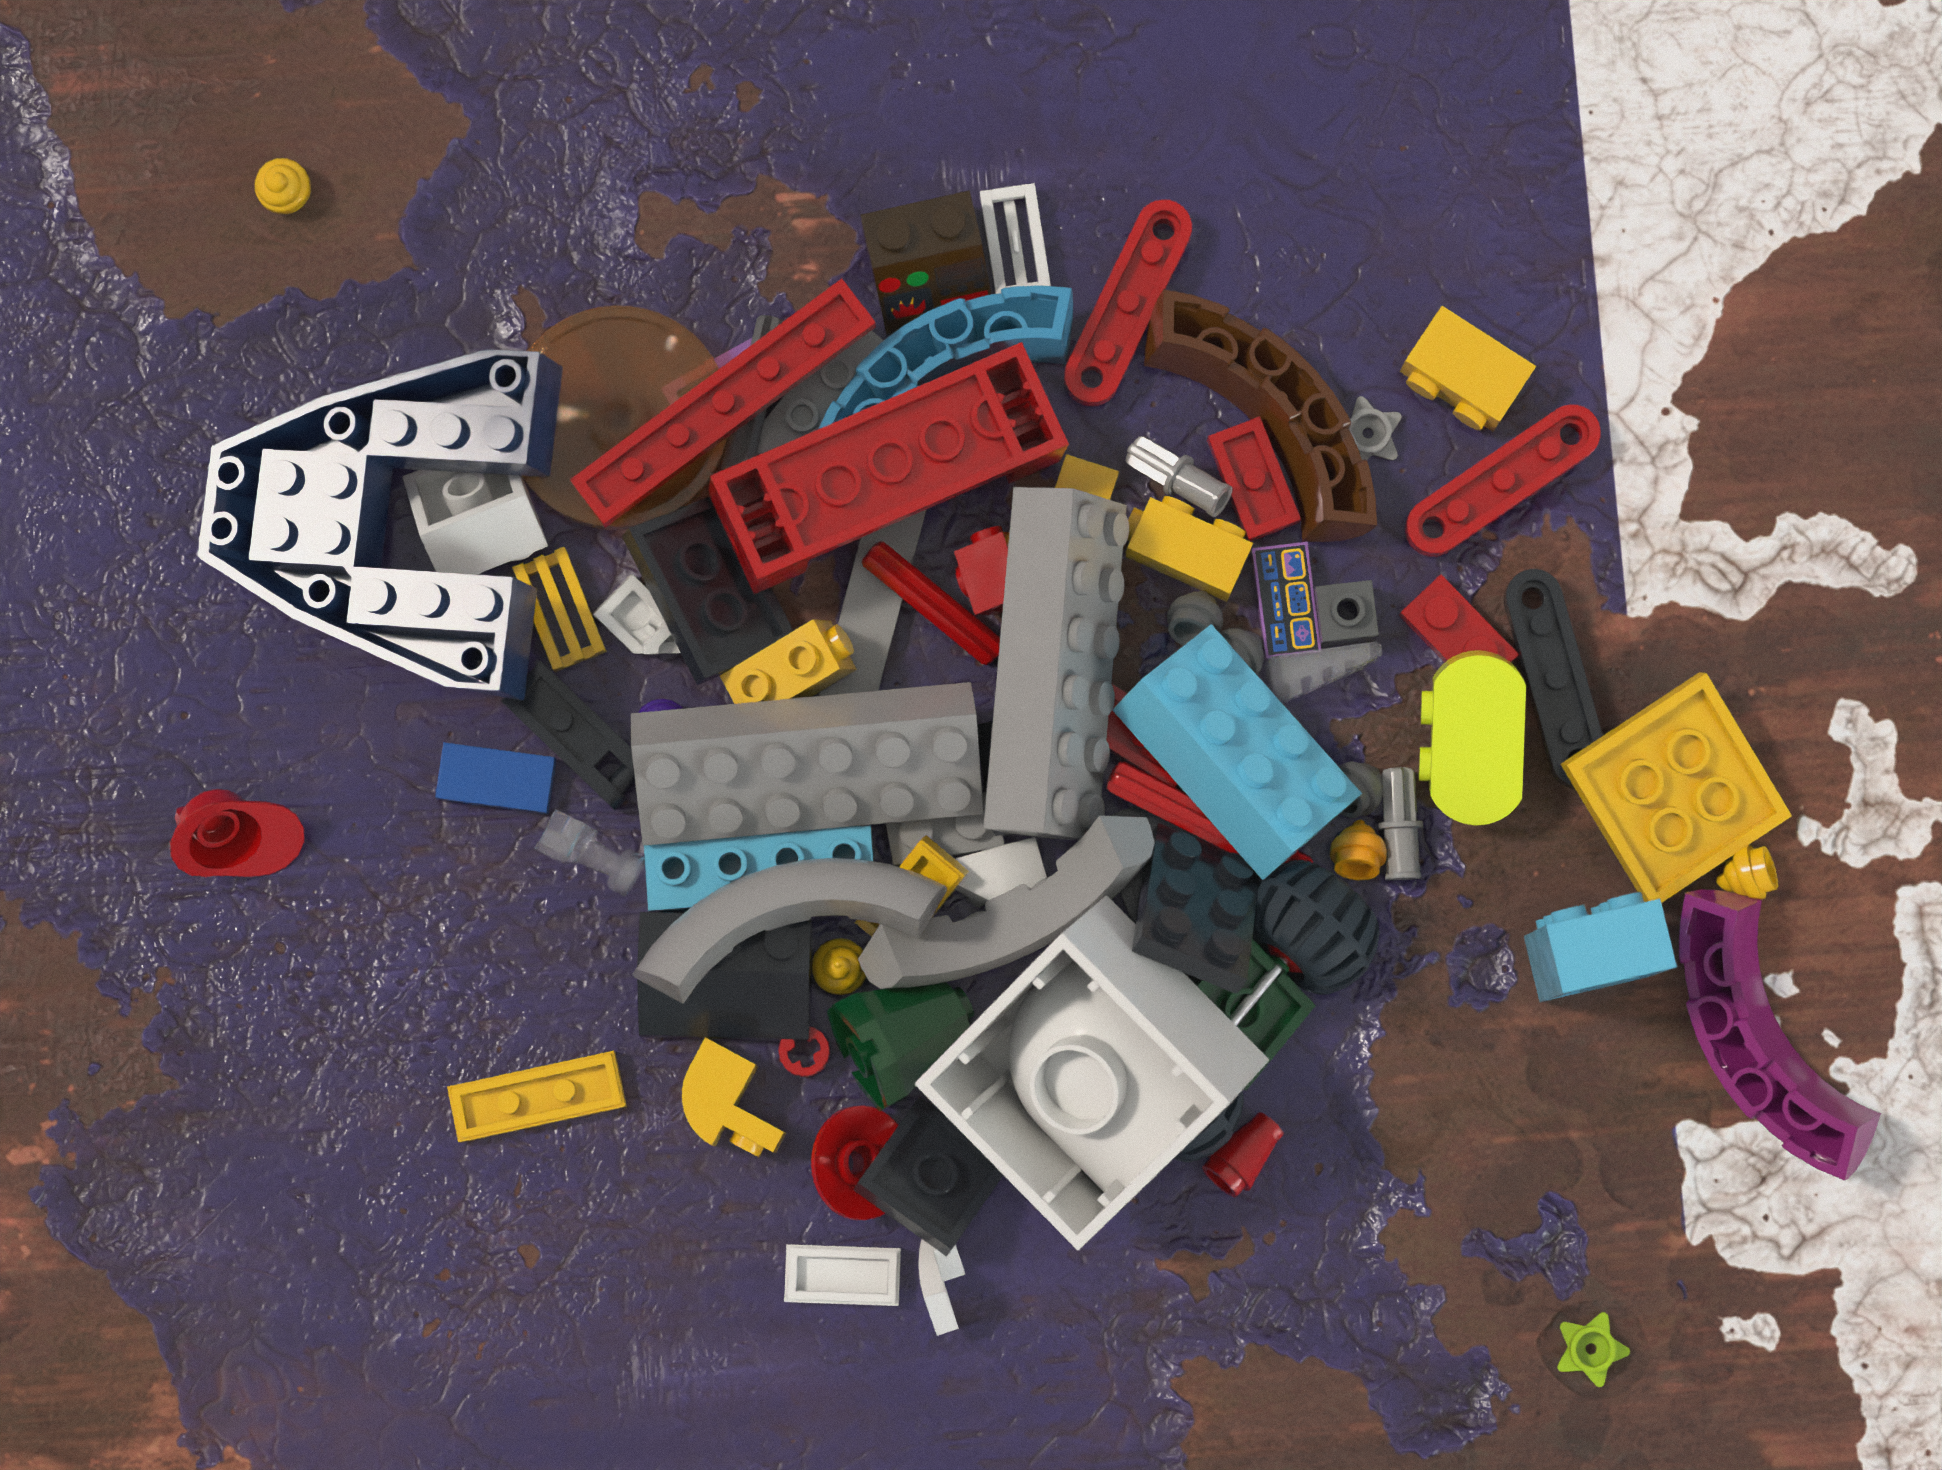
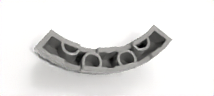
M1098 816L1079 841L1056 861L1058 871L1055 874L1042 879L1032 888L1021 884L1002 895L990 899L985 903V911L973 913L963 920L952 922L948 915L931 918L919 939L898 929L880 924L858 958L863 972L869 982L880 989L933 985L989 971L1050 944L1106 895L1112 900L1146 864L1152 855L1155 843L1147 817Z
M811 859L772 866L743 876L717 889L693 905L673 922L651 946L635 969L633 977L684 1004L700 980L712 967L732 952L734 946L763 930L771 931L788 924L810 920L811 917L848 916L850 919L874 922L898 929L919 939L944 897L947 887L913 871L890 864L862 859Z

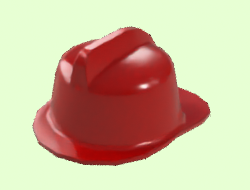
M212 789L200 793L185 806L176 809L175 821L177 827L170 841V856L179 870L191 876L255 877L270 875L287 867L299 855L304 844V827L296 813L283 805L264 801H246L230 790Z

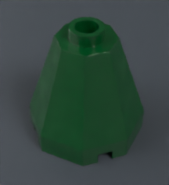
M947 982L910 988L881 989L854 993L834 1003L827 1010L835 1041L843 1058L851 1056L858 1069L851 1073L859 1088L879 1112L906 1097L916 1087L915 1082L970 1027L968 1019L974 1017L972 1005L965 992L960 987L952 989Z

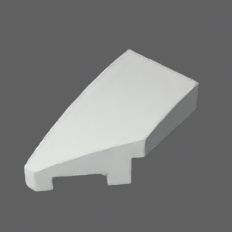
M630 574L592 613L598 621L634 654L680 653L650 591L633 574Z
M1035 837L956 858L960 864L969 870V873L957 886L956 890L967 896L966 901L977 908L985 905L988 900L1002 895L1021 884L1032 888L1036 883L1047 878Z
M921 1239L919 1250L920 1284L928 1312L938 1336L959 1329L944 1281L965 1275V1271L956 1244L946 1257Z

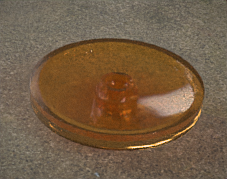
M618 305L603 306L576 313L558 322L544 332L527 350L541 352L563 366L550 477L522 476L531 490L552 510L576 523L592 528L628 530L633 526L661 515L670 514L691 504L707 488L710 483V476L717 473L723 461L728 437L606 528L570 482L572 477L719 369L714 358L703 343L683 325L665 315L645 308Z

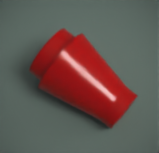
M1258 1112L1251 1121L1234 1132L1225 1145L1208 1156L1209 1159L1202 1166V1170L1217 1187L1226 1194L1236 1198L1242 1190L1250 1191L1273 1148L1284 1133L1270 1117L1262 1112Z

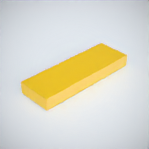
M616 1051L447 1087L459 1143L627 1107Z

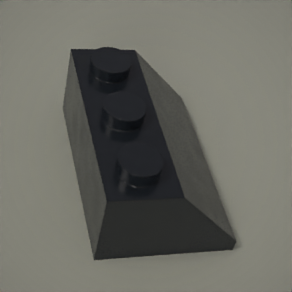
M640 912L637 967L651 946L684 913ZM812 919L788 924L771 931L763 930L743 940L733 947L732 952L727 954L708 971L695 986L684 1004L637 979L639 1037L773 1041L793 1039L794 1041H808L814 934Z

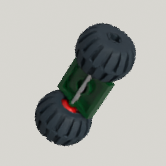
M1291 860L1280 865L1264 880L1259 878L1248 979L1238 994L1194 976L1191 978V981L1269 1059L1267 1064L1243 1089L1245 1091L1248 1090L1316 1006L1301 989L1318 995L1332 994L1342 990L1363 976L1377 951L1380 935L1379 924L1370 906L1345 881L1336 877L1334 873L1326 868H1321L1319 865L1309 861ZM1243 1090L1173 1159L1181 1162H1194L1212 1155L1225 1145L1232 1137L1242 1115L1244 1104Z

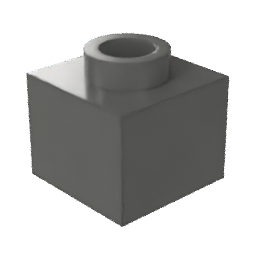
M1372 580L1315 587L1314 597L1321 648L1375 642L1379 633ZM1344 601L1353 603L1358 611L1357 617L1353 620L1342 619L1337 612L1338 604Z

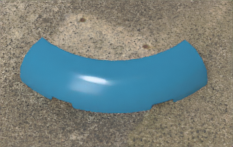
M1043 285L1008 287L1001 289V293L985 295L965 301L964 298H959L926 312L902 326L881 342L860 362L856 368L855 376L843 389L837 401H832L819 429L1021 342L1031 363L1067 364L1073 323L1072 288Z

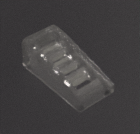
M1376 641L1271 656L1265 665L1268 688L1282 704H1285L1373 665L1383 655L1381 643L1378 644Z

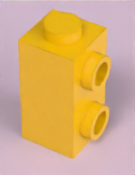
M1164 496L1162 502L1150 497L1144 511L1134 507L1128 519L1129 536L1127 541L1130 543L1125 557L1196 589L1206 591L1208 594L1227 602L1253 545L1252 542L1243 539L1246 532L1225 520L1215 519L1212 525L1192 516L1195 511L1192 506L1170 496Z
M813 619L721 674L720 678L734 704L812 697L857 670L850 657L854 653V648L848 635L838 624L833 626L831 621Z

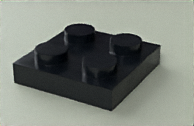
M919 1097L853 1190L947 1257L999 1183L1003 1174L942 1112Z

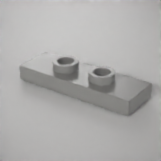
M870 331L785 394L764 420L756 454L760 455L818 430L832 401H837L843 389L855 376L857 366L884 340L873 331Z

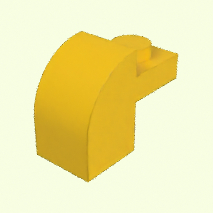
M707 1038L703 1040L683 1081L682 1104L690 1126L700 1138L712 1146H716L724 1129L727 1127L734 1131L729 1142L757 1157H760L764 1148L776 1153L786 1133L737 1107L758 1066Z

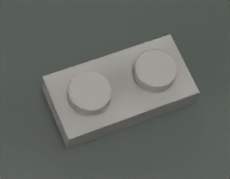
M986 792L982 793L983 814L886 823L893 866H900L925 835L952 857L973 854L1004 845L1003 836H995L993 830L983 829Z

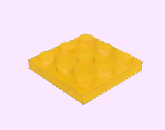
M1697 673L1560 764L1637 892H1642L1644 902L1660 899L1661 903L1733 856L1737 851L1748 846L1792 816L1707 673Z

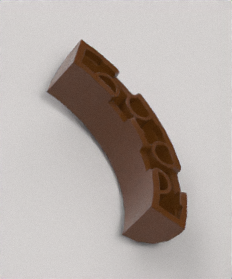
M1163 289L1154 305L1149 322L1144 366L1176 373L1207 386L1234 404L1250 420L1260 416L1270 443L1281 459L1291 480L1301 518L1302 541H1344L1363 536L1377 526L1376 497L1368 462L1366 459H1361L1358 447L1349 430L1351 425L1349 416L1334 392L1318 372L1293 347L1271 330L1255 328L1244 320L1229 314L1230 309L1220 303L1191 294Z

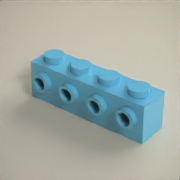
M871 825L644 846L648 911L656 913L686 912L717 889L743 876L776 865L824 858L862 859L874 862Z

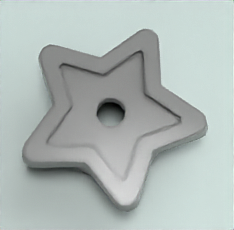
M1360 396L1356 400L1353 414L1350 418L1351 425L1349 430L1358 447L1361 459L1367 460L1371 456L1395 460L1398 453L1391 435L1402 418L1399 412H1381L1374 409L1364 397ZM1371 429L1373 437L1365 438L1363 430Z

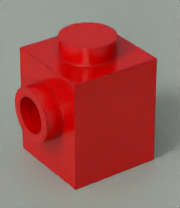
M1002 526L986 528L970 536L971 545L954 551L958 563L956 579L963 594L970 599L975 615H998L1003 613L1010 532H1004Z

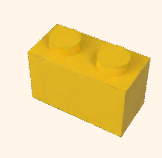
M1441 306L1405 360L1400 372L1408 377L1406 384L1419 395L1429 400H1434L1438 396L1455 407L1453 411L1454 416L1467 426L1479 431L1484 426L1493 432L1536 366L1444 306Z

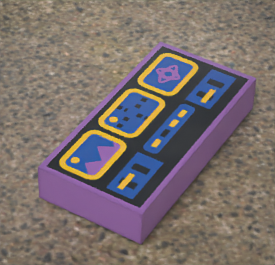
M1301 542L1252 548L1251 559L1261 637L1264 645V660L1270 661L1320 655L1322 650L1308 543Z

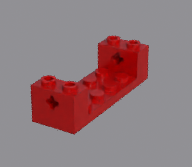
M1021 342L710 476L708 493L752 591L756 594L805 573L808 561L1002 476H1006L1010 484L1060 462L1069 443Z

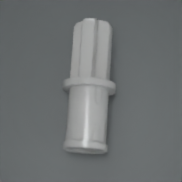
M1139 436L1134 443H1131L1127 450L1128 453L1125 460L1127 464L1161 484L1166 495L1174 496L1177 494L1207 511V514L1213 517L1219 515L1227 505L1232 494V486L1222 483L1194 466V460L1189 455L1179 457L1146 436Z
M1407 767L1388 768L1383 770L1381 774L1384 791L1382 797L1384 822L1378 824V830H1384V840L1387 849L1385 880L1421 879L1418 829L1423 828V821H1417L1415 772Z

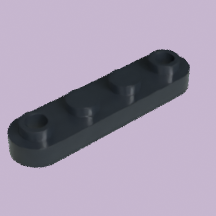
M1528 569L1518 573L1507 585L1503 598L1504 607L1516 650L1519 654L1518 657L1550 770L1559 783L1568 788L1575 789L1560 764L1567 760L1570 752L1581 751L1602 737L1603 734L1561 587L1550 573L1540 569ZM1531 590L1538 593L1541 598L1540 607L1537 609L1527 608L1522 602L1523 592Z

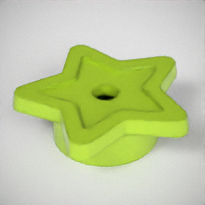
M1605 1312L1598 1314L1586 1326L1569 1322H1562L1560 1325L1567 1349L1557 1365L1560 1372L1583 1371L1597 1387L1604 1386L1608 1367L1613 1362L1627 1357L1630 1353L1628 1347L1611 1336L1609 1317ZM1590 1343L1596 1347V1351L1593 1354H1588L1585 1350L1586 1346Z

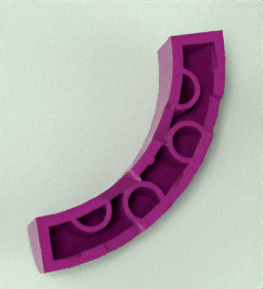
M1701 889L1685 893L1680 921L1679 958L1680 963H1684L1685 979L1690 998L1686 1002L1687 1010L1696 1037L1709 1065L1724 1089L1744 1114L1750 1119L1756 1118L1771 1134L1783 1142L1782 1147L1820 1171L1841 1180H1847L1858 1169L1874 1137L1881 1113L1855 1102L1825 1082L1805 1063L1780 1028L1770 1007L1759 967L1757 940L1762 900L1721 890Z

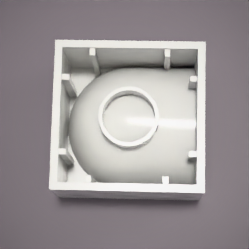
M1107 895L1062 932L915 1082V1085L1077 1250L1083 1247L1220 1114L1269 1061L1250 1039L1183 972L1132 952L1136 924Z

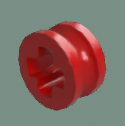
M809 1027L808 1042L816 1039L820 1044L821 1050L813 1054L815 1064L803 1068L800 1060L792 1063L789 1059L788 1053L796 1048L795 1041L793 1039H781L778 1052L780 1061L786 1070L795 1076L810 1077L815 1076L825 1068L829 1061L830 1047L822 1032L814 1027Z

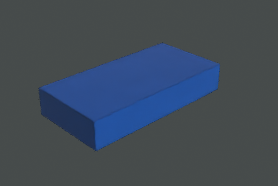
M443 742L435 798L443 801L549 815L557 759L550 756Z

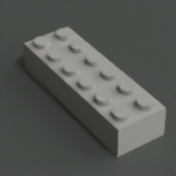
M1013 488L983 829L1037 838L1079 840L1089 830L1098 816L1105 815V805L1101 795L1103 772L1107 768L1110 758V750L1106 738L1108 715L1113 709L1115 700L1111 680L1113 658L1117 655L1119 649V633L1116 628L1118 602L1124 593V577L1121 572L1123 545H1125L1129 536V522L1126 516L1127 505L1074 488Z
M971 682L631 713V749L643 846L983 814L977 717Z

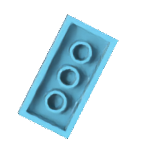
M1212 624L1142 678L1113 709L1114 713L1262 880L1268 877L1331 823L1362 794Z

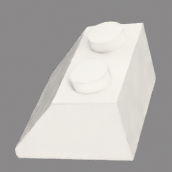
M418 470L403 476L420 538L436 572L480 575L484 571L507 562L523 560L535 551L548 547L523 476Z

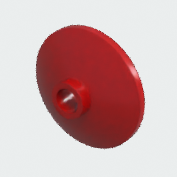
M871 1106L843 1108L826 1120L815 1138L811 1155V1170L815 1187L824 1203L832 1211L844 1218L870 1220L885 1214V1212L853 1190L899 1126L884 1111L879 1112L877 1108ZM850 1155L852 1156L854 1162L853 1169L851 1171L849 1169L848 1164Z

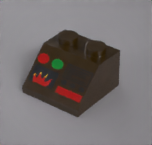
M970 190L860 215L862 232L886 336L892 335L902 326L926 312L956 299L964 298L965 301L985 295H992Z

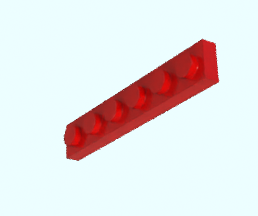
M841 278L570 479L571 484L606 528L876 328L875 320Z

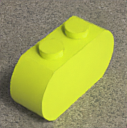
M1475 650L1453 656L1434 674L1432 691H1422L1421 725H1431V747H1420L1419 781H1429L1431 798L1445 815L1455 821L1468 825H1486L1499 821L1509 815L1522 800L1526 684L1520 672L1510 661L1492 652Z

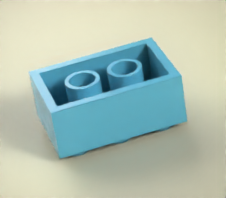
M1642 892L1608 899V902L1590 908L1591 915H1587L1585 905L1552 912L1551 915L1544 916L1543 919L1535 921L1537 930L1525 935L1524 940L1539 1002L1648 978L1676 968L1677 965L1661 900L1656 899L1644 902Z

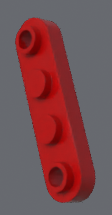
M1166 199L1149 203L1140 212L1065 367V388L1070 397L1079 404L1085 406L1105 404L1115 395L1149 326L1154 305L1163 289H1167L1190 241L1192 232L1191 218L1187 210L1179 203ZM1158 224H1167L1173 229L1174 234L1170 239L1160 240L1154 235L1153 229ZM1090 370L1096 371L1101 375L1103 381L1098 387L1089 388L1083 384L1081 380L1082 375Z
M1570 404L1559 407L1414 506L1406 519L1405 535L1410 546L1425 556L1436 557L1444 555L1585 460L1595 450L1600 440L1601 429L1596 416L1589 409L1580 405ZM1565 427L1575 429L1579 435V442L1575 445L1564 443L1560 437L1561 429ZM1428 520H1435L1440 523L1443 530L1442 536L1438 538L1426 536L1423 531V523Z

